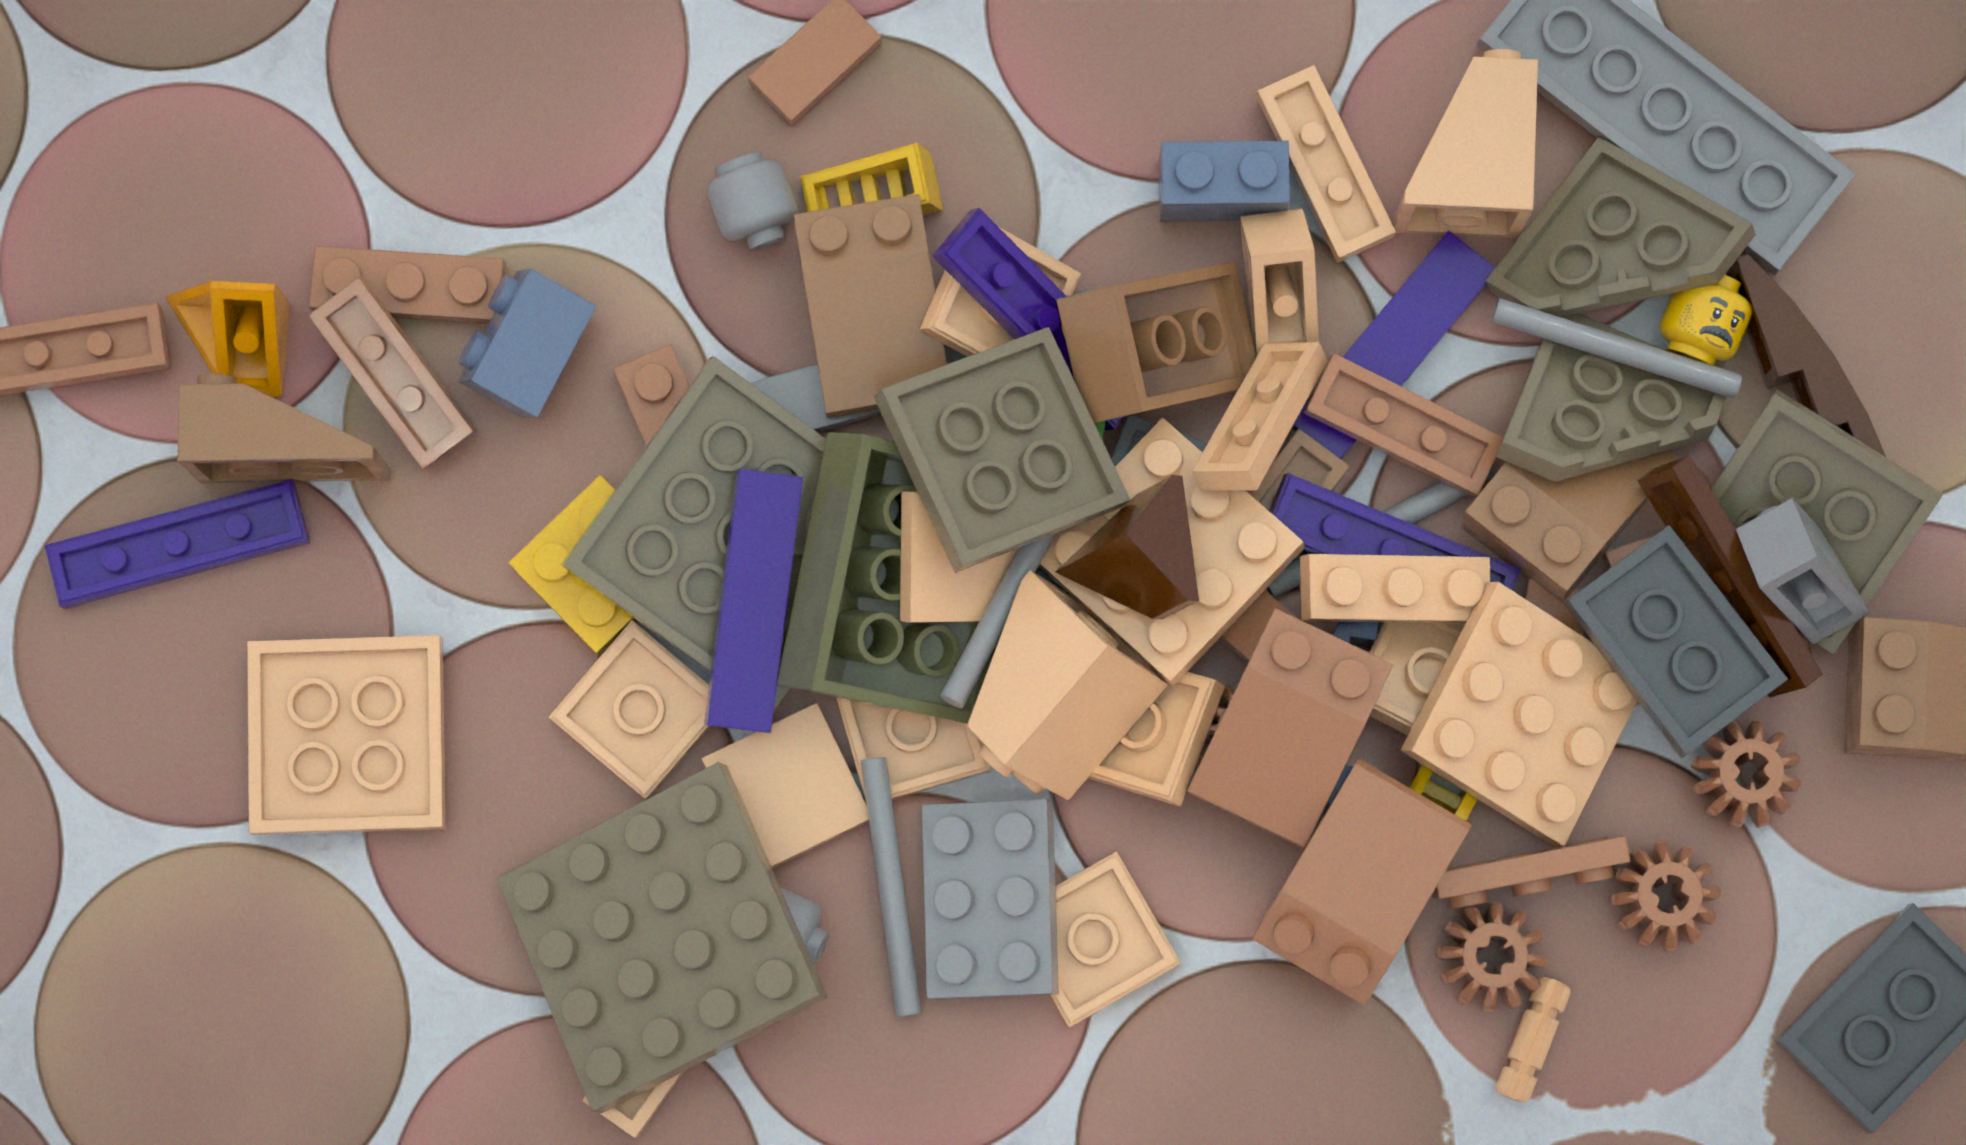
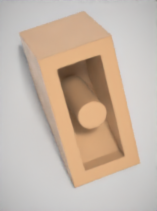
M1303 208L1240 216L1243 268L1256 355L1258 356L1264 343L1319 342L1315 251Z

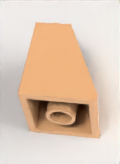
M1510 49L1488 50L1483 53V57H1473L1404 192L1393 219V227L1396 233L1445 235L1449 230L1455 236L1518 239L1534 210L1538 59H1522V54L1519 51Z
M1030 570L1021 580L967 727L984 743V746L979 751L980 756L1000 774L1008 778L1013 773L1019 781L1038 795L1045 789H1048L1069 800L1169 684L1071 595Z

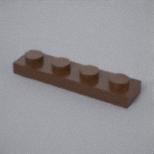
M1688 455L1656 467L1637 480L1665 527L1671 526L1788 680L1768 694L1769 698L1806 688L1822 676L1823 673L1812 657L1811 648L1806 639L1797 632L1792 622L1759 588L1736 532L1737 527L1730 522L1712 492V486L1708 477L1696 466L1692 457Z

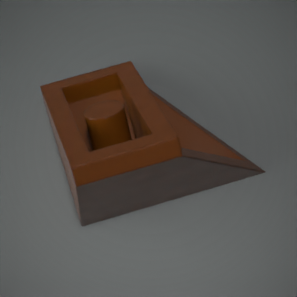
M1171 475L1136 494L1055 572L1151 619H1164L1198 602L1199 596L1183 476Z

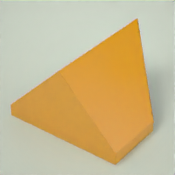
M209 281L165 296L212 374L233 375L236 377V384H246L271 397H282L290 302L276 284Z

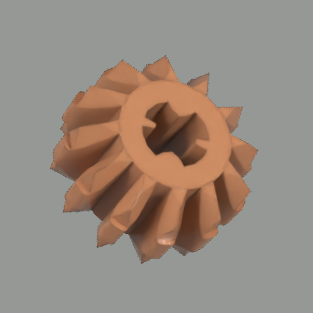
M1733 720L1723 728L1724 740L1719 736L1713 735L1702 743L1705 750L1712 757L1697 756L1691 761L1692 769L1709 774V779L1702 780L1692 786L1694 795H1703L1712 791L1716 799L1707 806L1706 813L1710 817H1715L1726 806L1730 807L1728 822L1729 826L1735 829L1743 826L1747 812L1757 828L1764 827L1770 823L1768 808L1780 815L1787 813L1791 809V805L1780 791L1796 792L1802 786L1800 779L1784 774L1785 769H1789L1801 762L1799 754L1790 753L1780 757L1776 750L1785 743L1787 736L1782 731H1779L1766 742L1762 741L1764 723L1760 720H1753L1749 724L1745 736L1741 727ZM1736 759L1738 766L1748 761L1756 766L1757 770L1753 773L1752 778L1758 784L1757 788H1755L1753 782L1745 787H1741L1735 779L1740 773L1738 766L1734 764Z
M1658 841L1654 844L1653 861L1640 848L1629 854L1631 863L1637 873L1626 868L1615 870V877L1613 878L1630 889L1629 892L1612 894L1609 897V903L1615 907L1627 905L1630 907L1632 913L1622 917L1617 922L1621 931L1635 926L1638 922L1643 925L1637 937V944L1643 948L1648 947L1654 941L1659 931L1663 951L1672 952L1677 949L1678 932L1691 945L1702 939L1700 930L1694 920L1706 925L1716 923L1718 915L1701 904L1702 901L1720 898L1722 890L1716 886L1702 888L1700 879L1710 875L1714 870L1710 862L1703 863L1694 870L1688 868L1694 853L1692 847L1688 845L1681 847L1672 862L1668 843L1666 841ZM1670 882L1674 885L1671 896L1679 901L1678 908L1676 905H1673L1662 912L1657 908L1660 898L1651 892L1652 886L1658 888Z
M1493 901L1489 904L1486 924L1479 910L1474 905L1463 910L1464 920L1470 932L1457 923L1449 922L1443 930L1459 946H1441L1436 949V957L1438 959L1456 960L1457 964L1456 968L1450 969L1440 976L1444 985L1451 984L1461 977L1467 982L1457 996V1001L1463 1005L1473 999L1477 990H1482L1480 1004L1482 1011L1486 1013H1491L1495 1010L1497 990H1499L1504 1003L1510 1009L1521 1004L1520 995L1514 982L1526 991L1535 992L1540 987V982L1536 977L1525 971L1526 967L1543 968L1548 965L1547 956L1543 954H1528L1527 946L1534 945L1544 938L1542 931L1537 929L1523 937L1521 936L1518 929L1523 925L1527 917V913L1521 909L1512 914L1508 922L1503 924V907L1501 902ZM1490 940L1500 944L1496 950L1497 952L1505 950L1507 954V963L1496 967L1494 974L1484 971L1483 969L1486 967L1487 962L1479 965L1476 957V952L1488 947Z

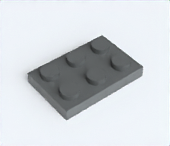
M1670 525L1564 603L1681 758L1688 755L1788 680Z
M1914 903L1908 904L1774 1041L1867 1133H1874L1966 1038V954Z

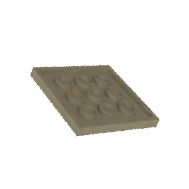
M712 356L563 560L561 566L711 673L737 469H747L803 477L779 664L780 671L826 438L716 357ZM777 685L774 711L790 690L789 687Z
M720 762L707 767L496 878L593 1112L604 1113L828 998L728 766Z

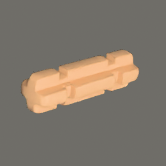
M1540 977L1538 979L1540 987L1537 991L1531 993L1529 1001L1533 1005L1531 1009H1525L1507 1055L1511 1062L1509 1067L1505 1066L1502 1068L1496 1084V1091L1500 1095L1517 1102L1524 1103L1531 1098L1538 1080L1533 1077L1535 1070H1541L1559 1025V1021L1555 1018L1557 1013L1564 1012L1571 994L1570 988L1567 985L1549 977Z

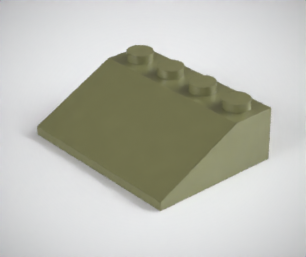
M828 432L777 685L968 724L995 648L963 708L955 707L940 697L979 621H900L902 491H917L894 441L861 433Z

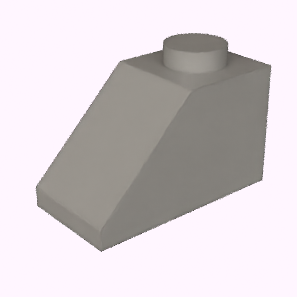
M1793 498L1778 506L1765 509L1755 519L1736 529L1759 588L1812 644L1869 614L1866 604L1822 531Z

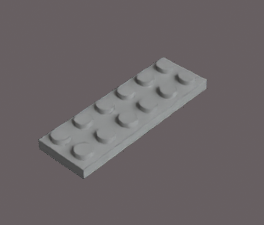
M1511 0L1481 36L1477 44L1484 51L1510 49L1519 51L1522 54V59H1538L1537 92L1596 138L1600 136L1751 222L1756 235L1743 252L1747 255L1749 254L1774 276L1856 175L1630 0Z

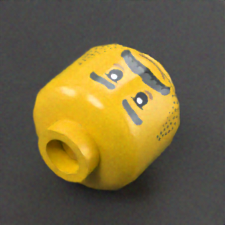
M1724 275L1718 284L1672 293L1659 324L1661 336L1669 342L1666 351L1713 366L1716 361L1722 362L1733 359L1738 352L1753 313L1749 301L1738 294L1741 283L1730 276Z

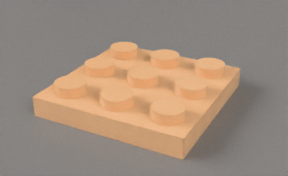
M1162 417L1115 468L1130 500L1136 494L1171 475L1183 476L1199 601L1164 619H1151L1055 572L1120 509L1056 533L1039 567L1173 687L1305 547L1304 542L1246 490L1201 491L1192 470L1203 452Z
M1487 582L1481 599L1475 604L1400 751L1551 846L1564 847L1637 703V699L1594 643L1500 582Z
M440 635L247 641L249 833L251 835L446 829L443 638Z

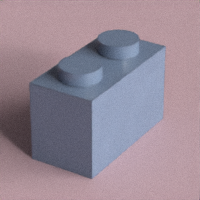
M1289 140L1161 142L1159 155L1160 222L1240 221V216L1288 210L1290 205Z
M530 268L517 271L513 278L509 275H505L502 278L488 304V308L495 311L484 334L478 330L472 334L458 361V364L465 367L458 380L459 383L522 418H538L596 308V305Z

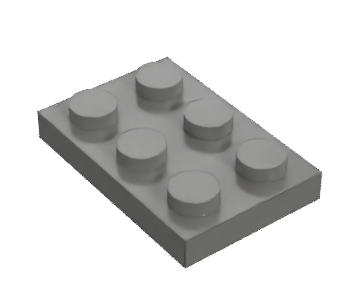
M1049 799L922 805L927 999L1059 995L1053 801Z

